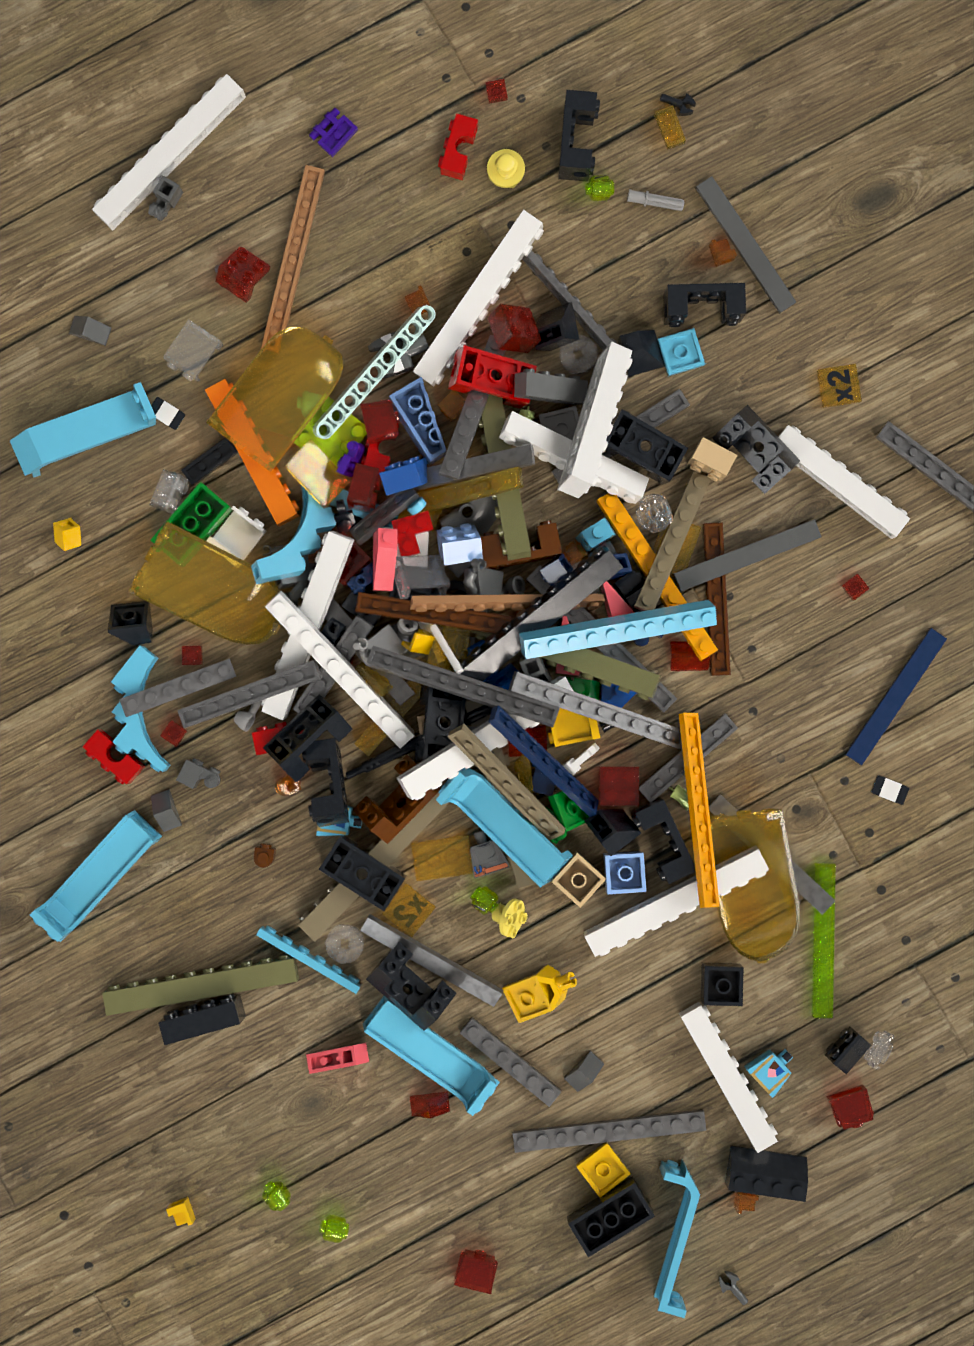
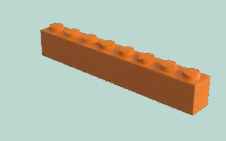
M224 379L205 389L276 524L280 527L299 517L297 511L300 508L295 500L291 501L288 495L291 491L287 484H282L279 479L282 475L278 467L272 466L270 461L273 458L268 449L264 451L261 445L264 441L259 432L255 434L252 428L255 424L250 416L246 417L244 413L246 408L242 400H237L234 395L237 391L233 383H228Z

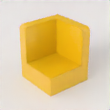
M68 518L53 523L54 541L63 551L81 546L80 526L73 519Z
M418 629V632L414 633L411 642L402 641L401 645L410 652L429 655L435 637L425 629Z
M188 1197L170 1203L166 1209L168 1217L173 1215L177 1226L188 1223V1226L192 1225L196 1219Z

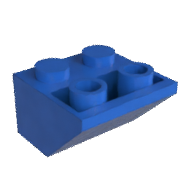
M419 456L403 462L399 461L384 467L385 471L379 473L387 496L427 483L426 457L419 459Z

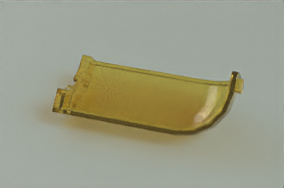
M289 327L281 330L266 342L206 423L241 450L245 447L244 452L272 472L335 388L342 373L343 356L332 345L333 341L326 335L321 337L305 327Z
M168 521L164 524L157 535L154 546L150 547L144 558L147 560V563L144 562L142 568L137 571L129 588V593L231 642L246 645L260 644L268 640L273 634L276 635L280 629L279 621L265 608L266 604L280 592L274 581L256 584L251 568L252 564Z
M761 809V811L752 813L751 810L736 811L737 815L725 816V814L711 816L710 823L715 866L756 845L769 868L764 876L760 878L754 877L748 880L749 882L742 887L736 886L731 889L730 893L723 896L719 895L720 907H717L723 931L736 951L750 960L757 961V963H766L769 961L768 959L776 957L788 949L796 938L800 926V904L782 809Z

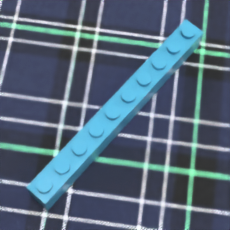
M709 600L523 632L519 633L521 652L526 659L714 626L717 625L716 607Z

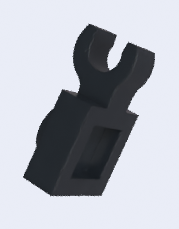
M343 499L337 500L338 513L334 515L338 533L350 532L349 530L356 525L353 511H346Z

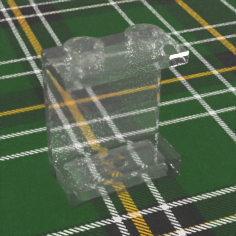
M188 319L163 358L167 361L166 365L174 371L179 369L183 372L182 376L191 382L193 379L199 382V373L215 349L220 351L223 343Z
M440 555L396 557L394 579L400 599H408L411 589L438 588L440 595L446 594L447 589L450 587V580L446 577L445 565L441 561Z

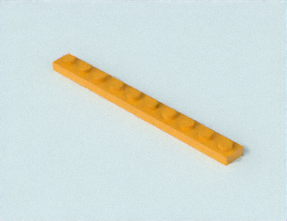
M607 493L597 499L596 502L644 576L647 577L656 555L617 495ZM669 576L660 595L661 602L665 607L687 604ZM704 628L681 631L700 661L718 650Z
M680 713L679 723L700 908L720 907L698 713Z

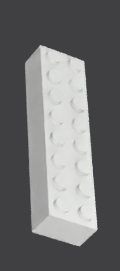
M611 342L597 358L557 490L580 498L584 493L588 492L591 486L596 484L598 479L596 472L603 462L601 455L608 445L606 438L613 428L611 421L617 414L618 408H616V405L623 394L621 388L626 383L628 377L626 371L632 364V359L630 358L632 350Z

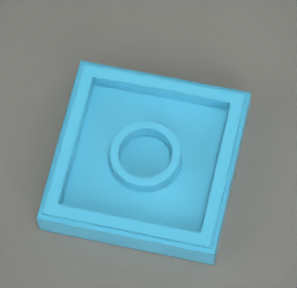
M694 328L657 339L668 376L705 365Z

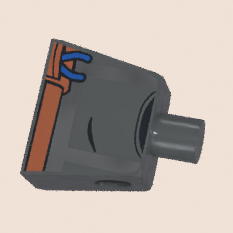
M483 830L474 833L477 844L470 846L474 878L510 868L502 849L492 839L488 840Z

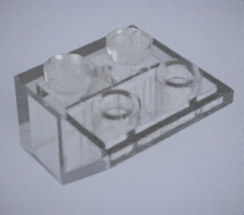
M163 469L149 505L172 515L182 504L180 501L182 495H185L188 491V480L181 474Z

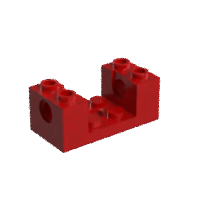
M463 345L455 353L448 389L465 394L471 390L503 398L504 405L520 409L529 404L530 399L514 397L515 373H522L523 369H534L536 373L537 366ZM492 370H496L499 372V380H494L492 378Z

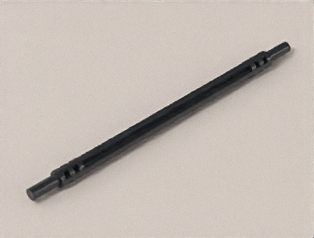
M483 705L466 713L464 724L467 726L491 715L493 707ZM448 722L441 726L447 728ZM423 734L409 740L402 748L396 746L362 762V765L346 772L347 778L351 779L361 773H368L415 751L416 742L423 740Z

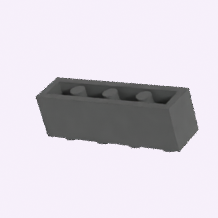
M523 369L522 373H515L514 397L568 405H582L584 403L588 390V381L580 380V376H569V378H566L565 374H554L553 376L548 371L535 373L534 369Z

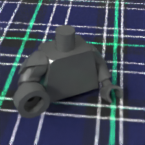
M265 545L263 550H270V552L263 554V557L273 555L282 550L286 545L274 546V548ZM308 555L301 556L306 563L305 571L302 574L275 581L276 590L294 587L290 592H285L284 594L296 607L304 589L309 586V574L312 570H315L317 564L309 563Z
M481 558L471 561L473 568L464 569L465 579L463 584L467 595H508L509 593L511 595H521L525 591V581L521 576L510 577L505 584H502L503 572L487 569L486 561ZM485 609L481 612L489 613V609Z

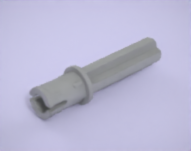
M629 189L627 202L682 211L684 207L683 199L651 194L649 191L645 193Z

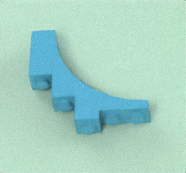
M312 472L306 473L299 480L302 490L303 509L297 531L282 550L271 556L256 560L251 565L256 584L302 574L305 571L306 563L301 556L313 554L321 548V539L317 533L330 531L336 526L335 514L332 513L331 507L323 508L324 501L319 495L318 482Z
M139 646L111 681L115 685L113 688L121 694L126 693L124 697L143 691L149 673L158 657L144 646ZM119 702L112 713L116 715L114 718L121 724L126 723V725L113 740V743L116 745L115 749L122 754H132L135 750V755L142 760L147 759L151 763L150 766L157 772H160V770L162 772L167 771L171 765L159 754L152 744L145 727L143 711L126 717Z

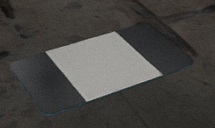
M159 397L151 405L156 418L174 430L178 428L185 417L183 412Z
M878 775L871 792L903 805L909 787Z

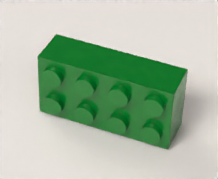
M200 482L150 541L177 564L185 567L233 510L206 485Z

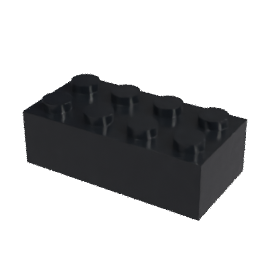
M234 993L224 995L218 1001L213 998L204 1001V1004L197 1006V1003L186 1006V1009L182 1011L178 1009L170 1010L166 1015H163L158 1024L164 1045L239 1025L245 1019L246 1014L240 994L234 996Z
M632 1176L612 1188L601 1198L597 1197L568 1215L567 1221L586 1255L590 1257L649 1221L655 1215Z

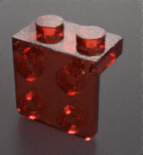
M239 247L219 266L215 282L247 303L251 299L254 286L270 271V266L245 248Z

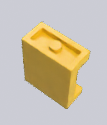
M562 708L559 709L554 727H550L551 732L548 733L550 744L554 743V747L600 738L597 720Z

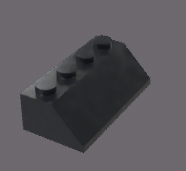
M730 1145L725 1184L730 1191L806 1202L808 1189L807 1157L766 1150L757 1153L753 1148Z

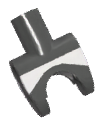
M395 332L372 342L368 346L369 352L380 351ZM423 334L415 340L383 378L397 376L414 368L411 357L429 349ZM400 338L395 343L399 349L403 346V341Z

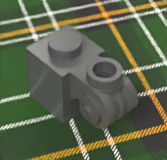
M162 175L153 190L157 201L149 205L148 214L154 216L159 221L165 219L170 208H175L184 193L181 187Z
M187 759L176 781L195 789L200 780L205 779V786L214 788L220 784L219 774L221 771L211 766L208 769L203 766L204 762L199 759Z

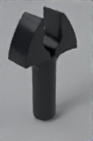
M686 93L683 99H677L666 94H661L660 96L661 102L679 108V116L693 114L694 110L685 107L686 104L693 107L696 106V102L689 94Z

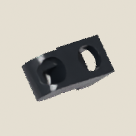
M332 617L326 623L321 633L335 647L340 641L346 625Z

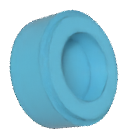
M419 497L408 506L407 510L411 515H415L427 503L422 497Z

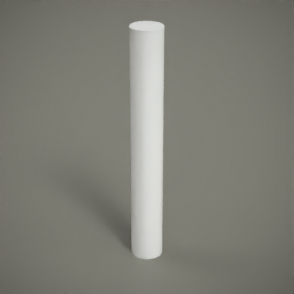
M436 624L431 625L430 630L456 673L461 674L464 670Z

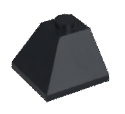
M638 330L619 336L618 344L632 350L630 357L632 364L626 371L628 377L665 367L655 330Z
M140 601L111 605L108 633L131 645L151 643L153 627L150 602Z

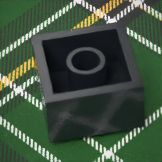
M702 962V1004L710 1006H743L744 967L740 963Z

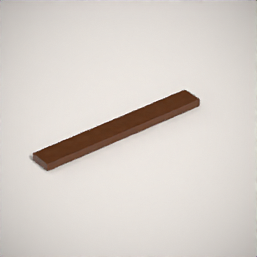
M723 522L704 523L705 561L724 554ZM725 574L706 582L707 600L716 607L717 625L708 626L709 637L718 649L710 655L711 676L731 675Z
M358 592L355 610L360 613L496 634L501 630L502 625L506 622L512 621V616L469 609L460 612L454 609H447L443 612L427 609L425 612H417L416 610H410L411 600Z

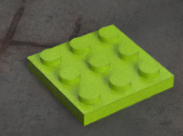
M323 394L293 434L290 441L333 474L337 475V463L349 451L347 443L350 441L361 443L370 429L350 414L330 438L321 439L316 437L313 433V426L335 402L329 396ZM334 410L332 412V419L337 421L340 418V413ZM324 424L319 427V433L322 436L327 433V427Z

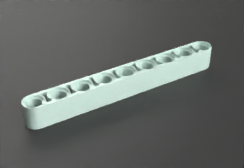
M431 306L418 307L313 426V433L316 437L321 439L330 438L435 318V310ZM423 309H425L428 312V318L426 320H424L421 317V312ZM410 324L416 327L414 334H411L408 330ZM398 338L403 341L401 349L397 348L395 344ZM385 352L389 353L391 357L388 363H385L383 360ZM372 367H376L378 370V375L375 378L370 375ZM360 381L365 384L363 392H360L357 388V384ZM348 395L353 400L352 405L349 407L344 402ZM334 410L340 413V418L337 421L332 419V412ZM324 424L327 427V433L322 436L319 433V427Z

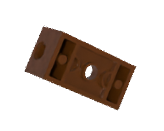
M551 520L540 522L536 529L539 550H537V547H531V557L509 561L507 555L503 556L499 534H495L494 531L483 533L481 544L483 560L487 563L486 568L494 570L552 559L555 556L561 555L562 550L557 524L552 523Z
M406 754L394 769L401 775L418 763L414 762ZM399 785L380 806L368 796H365L353 810L370 831L388 844L440 791L441 787L434 790L429 789L421 799L412 800L407 797L403 788Z

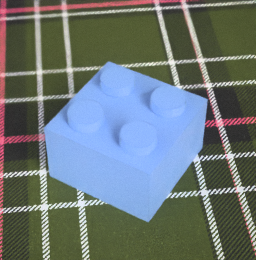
M466 523L460 525V527L445 526L440 530H436L438 550L444 565L470 562L473 559H483L481 537L475 525Z
M642 851L616 852L612 856L609 853H603L607 894L646 892L644 853Z

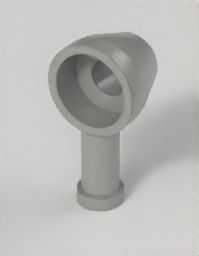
M262 701L253 703L248 712H237L234 722L240 729L247 732L252 727L255 721V714Z

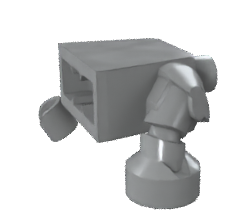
M399 619L397 623L398 634L388 624L368 641L366 638H358L360 643H354L353 648L360 650L359 654L365 665L373 646L403 655L408 650L401 643L402 641L411 642L409 635L415 632L418 622Z

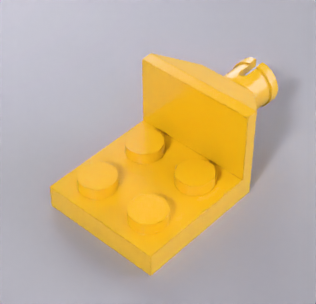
M546 965L536 974L508 984L502 989L518 1023L553 1011L565 1000L568 989L576 987L577 979L573 978L570 980L571 977L575 976L572 972L561 976L558 970L550 965Z

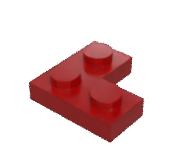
M429 511L391 521L393 529H397V544L401 558L404 559L421 554L415 535L434 530Z

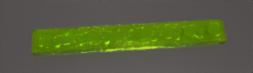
M815 863V882L835 899L836 864ZM835 902L823 915L814 908L813 1018H833Z

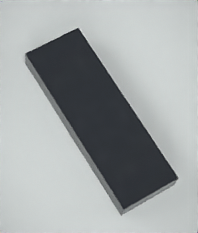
M226 436L181 471L191 485L195 486L238 454V451Z

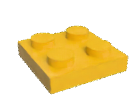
M607 1142L576 1165L600 1198L630 1175V1171Z

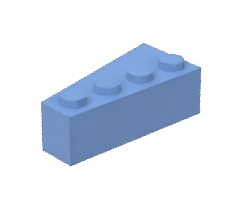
M420 377L391 394L388 403L423 458L426 457L427 464L430 466L445 457L446 448L437 426L423 379Z

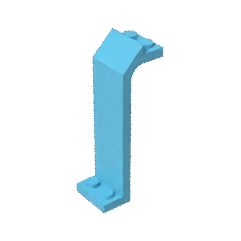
M140 382L133 385V391L28 428L11 439L10 443L24 475L32 473L34 478L41 475L40 469L45 465L156 425V416Z
M464 767L458 771L459 774L456 777L448 779L438 792L440 795L436 801L440 805L451 802L461 808L540 888L549 883L572 858L573 855L568 850L561 853L483 775Z
M135 810L128 813L54 895L30 914L33 921L45 929L50 938L61 942L86 918L140 857L160 840L162 835Z
M385 996L382 997L363 1023L366 1034L458 1097L464 1103L466 1111L472 1116L482 1109L486 1100L494 1093L497 1085L500 1083L481 1064L433 1030L427 1028L423 1031Z
M667 1160V1162L661 1161L659 1168L663 1179L683 1185L686 1188L654 1297L659 1300L658 1311L685 1318L687 1310L683 1298L678 1292L672 1291L700 1193L683 1160L680 1166L674 1161Z

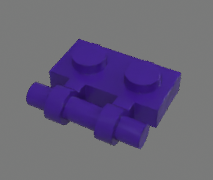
M335 107L331 112H327L324 115L325 118L319 124H316L312 128L313 131L309 134L313 141L318 136L321 137L318 145L332 158L358 131V127L345 115L339 120L336 118L340 112ZM329 124L333 125L328 132L324 131Z
M350 441L347 443L349 451L339 459L336 472L355 478L366 449L363 444Z

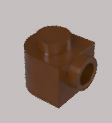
M260 843V846H256L254 851L255 864L261 868L270 866L275 860L276 848H271V844Z

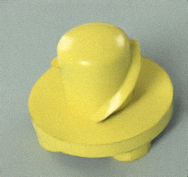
M502 149L495 152L487 164L489 180L501 188H514L522 180L525 173V164L522 157L510 149Z
M519 899L510 900L506 906L500 902L492 911V919L498 922L501 934L511 938L516 937L518 930L526 922L528 916L525 913L524 903Z

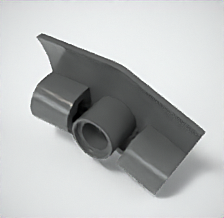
M476 483L464 502L439 519L442 527L451 526L453 528L469 523L475 525L479 535L482 536L497 519L494 507L498 506L497 500H493L492 493ZM466 506L473 509L472 514L469 516L462 514V510Z

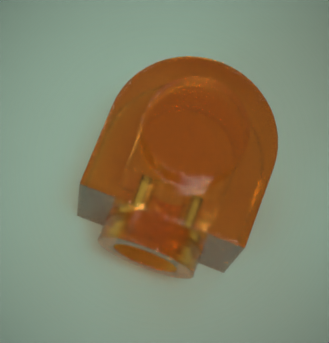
M575 541L568 544L563 553L571 566L588 555L581 543H575Z
M288 774L279 778L275 784V789L281 796L293 795L302 788L300 780L296 783Z

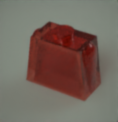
M386 399L360 404L370 445L395 438L399 435L397 423H400L398 411L394 412L391 400Z
M863 1084L827 1096L838 1127H842L844 1130L851 1127L859 1128L863 1126V1123L873 1120L874 1111L869 1100L867 1088Z
M465 1249L460 1254L454 1277V1285L492 1294L498 1266L495 1256L487 1255L482 1250L471 1251Z

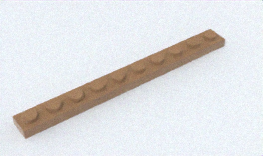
M305 166L261 350L264 352L281 355L325 170L321 168Z
M544 594L412 596L410 610L425 612L427 609H435L437 612H443L447 609H454L460 612L466 609H474V611H483L485 609L502 611L505 608H512L514 611H520L528 608L535 598L541 597ZM590 594L571 610H577L581 607H588L589 610L598 609L605 601L604 594Z

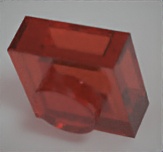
M504 79L486 82L489 104L508 100Z
M859 574L854 575L841 586L853 601L870 589Z
M182 646V665H203L202 646Z
M171 720L160 736L177 747L188 730Z

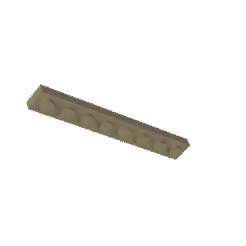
M695 471L691 474L634 608L641 611L655 609L709 485L710 478Z
M465 724L449 732L448 738L549 841L564 834L565 828Z

